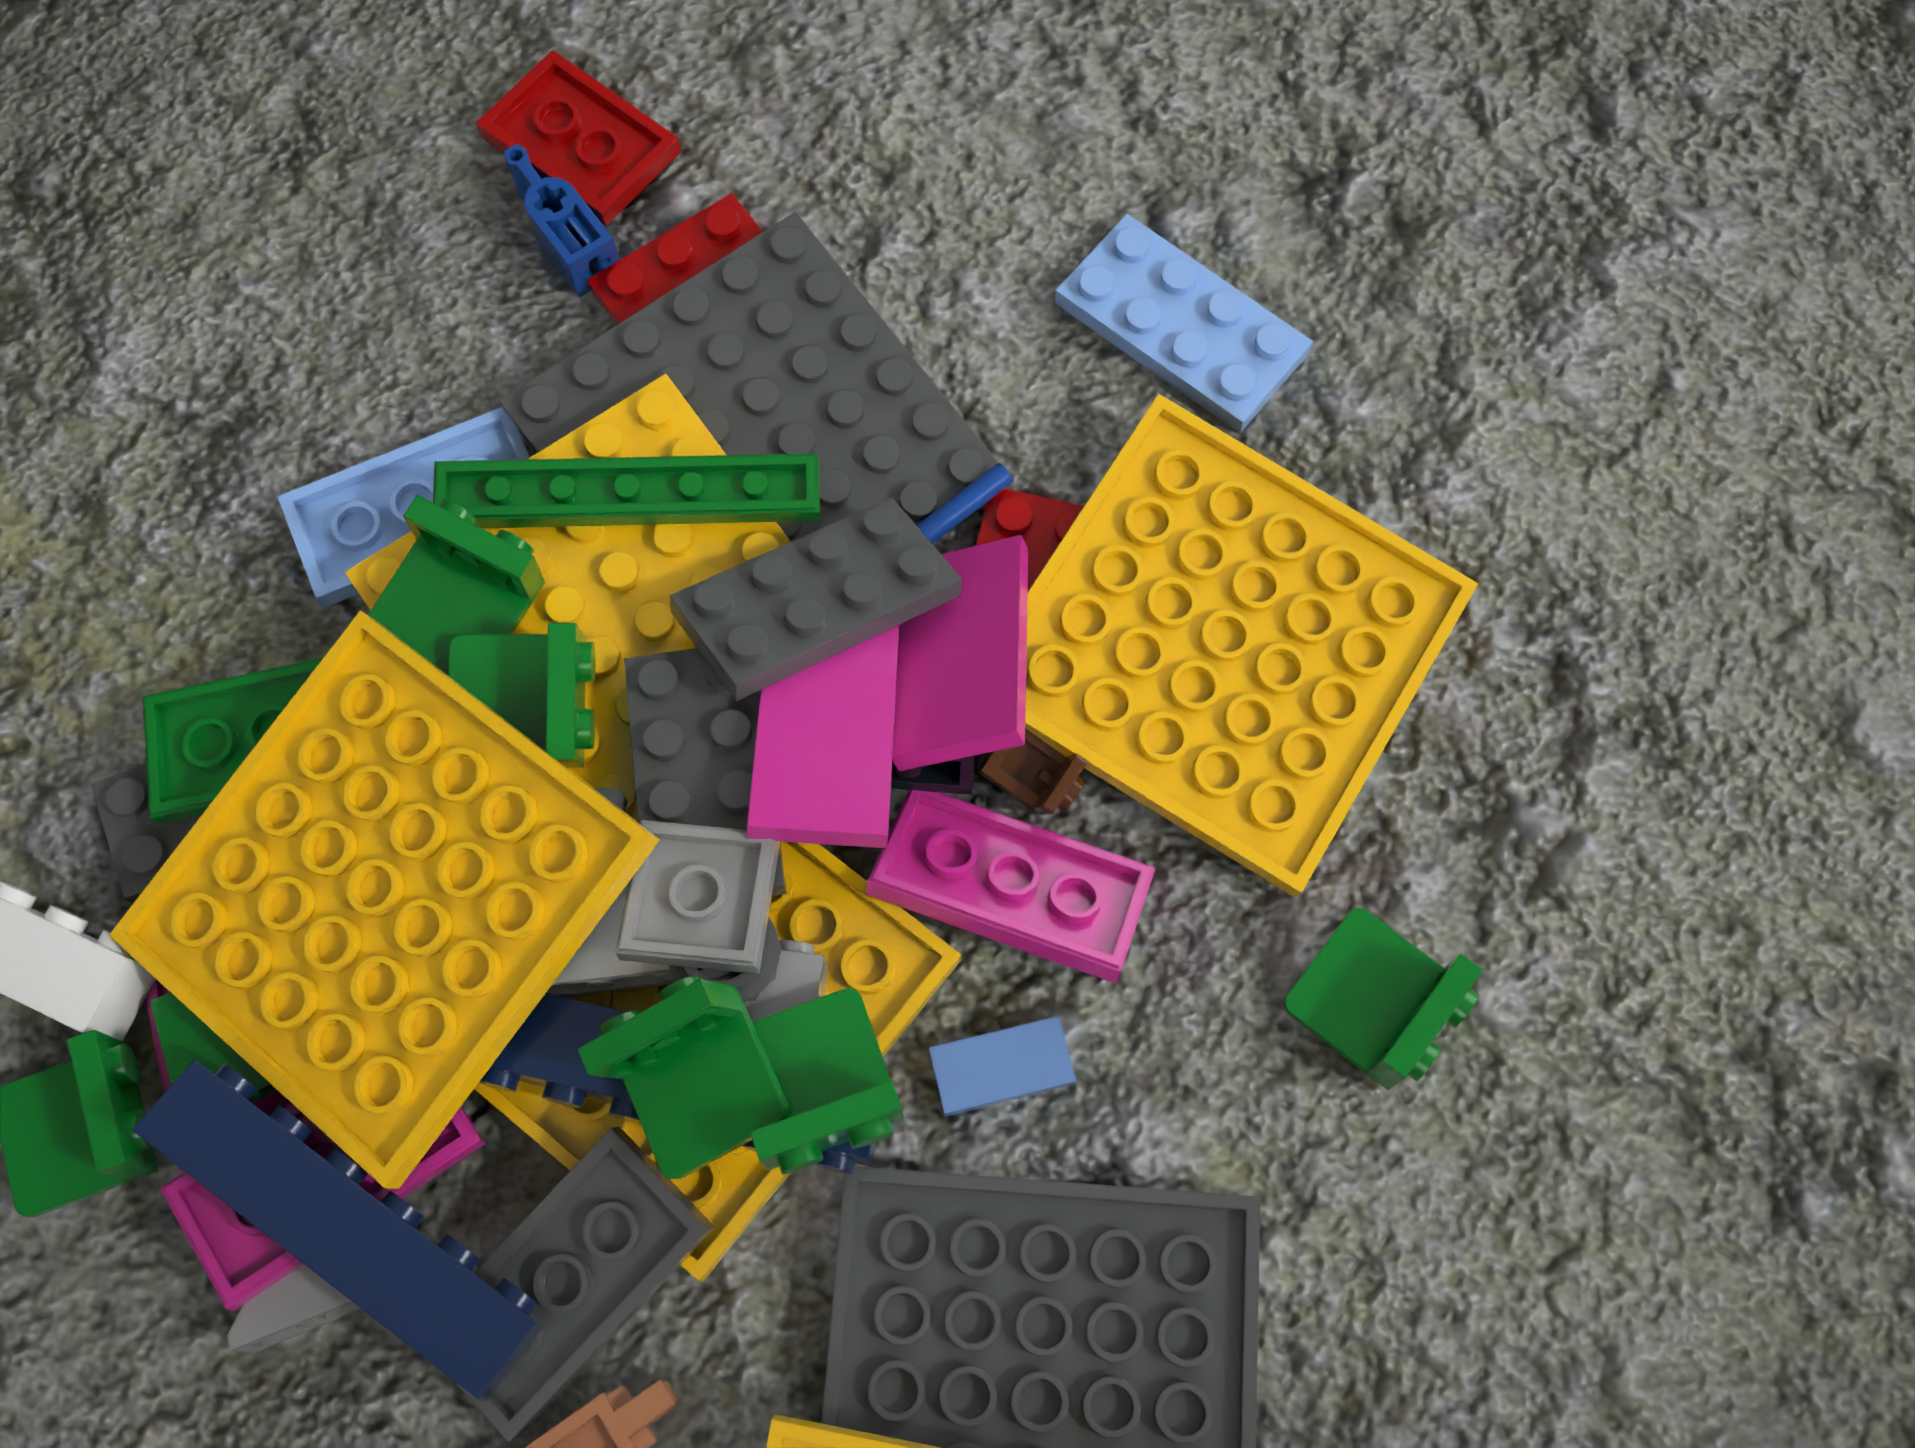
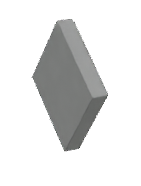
M641 820L640 824L659 838L660 841L628 883L615 951L619 960L759 974L780 841H773V839H747V830Z

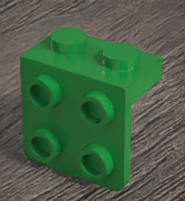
M416 495L403 515L416 538V542L368 615L448 675L449 644L455 636L461 634H513L543 587L545 580L535 557L532 555L534 549L520 537L506 530H499L495 536L476 526V518L456 503L443 499L439 505H436Z
M548 623V634H461L451 640L449 644L448 673L450 678L565 767L584 768V749H593L595 741L593 709H585V682H594L596 657L594 642H586V636L576 623Z
M1355 908L1344 918L1283 1001V1007L1290 1017L1386 1090H1389L1407 1076H1410L1417 1082L1430 1068L1441 1052V1048L1432 1041L1446 1022L1456 1028L1476 1004L1480 995L1470 988L1483 972V969L1461 953L1443 967L1363 908Z
M699 976L686 977L668 985L659 993L661 1001L641 1013L639 1011H630L606 1021L599 1028L601 1036L578 1049L588 1076L623 1079L660 1171L668 1179H682L751 1141V1131L787 1119L789 1115L787 1099L737 986L700 979Z
M845 988L752 1021L789 1104L787 1119L750 1132L758 1159L767 1170L780 1167L781 1174H789L808 1168L824 1160L822 1151L847 1141H850L853 1149L876 1143L894 1134L891 1125L904 1121L902 1107L894 1084L890 1080L863 999L857 990Z
M91 1030L67 1039L71 1061L0 1086V1141L13 1203L18 1214L26 1217H37L159 1171L154 1148L132 1131L146 1112L138 1084L140 1078L138 1062L128 1043L97 1030Z

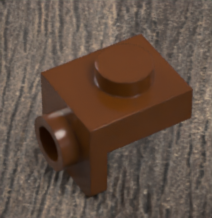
M1025 728V745L989 752L976 772L1036 814L1047 815L1053 814L1057 808L1062 811L1066 810L1076 799L1085 783V779L1079 776V774L1086 765L1087 760L1077 753L1065 757Z

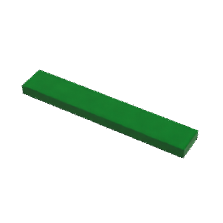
M819 453L434 461L433 503L439 505L443 499L456 503L476 518L477 522L475 525L480 528L820 521Z

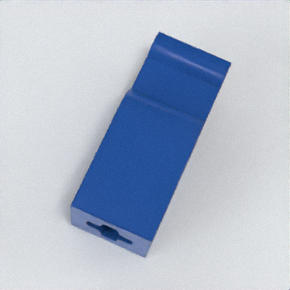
M515 144L504 151V156L518 195L524 199V206L538 243L576 294L582 297L590 292L587 279L620 260L614 239L571 184L557 177L541 179L532 167L526 149ZM588 262H590V264L596 270L594 273H592L589 270Z

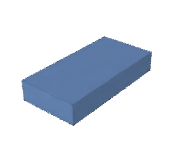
M1059 1016L929 1047L945 1117L1072 1086L1076 1083Z

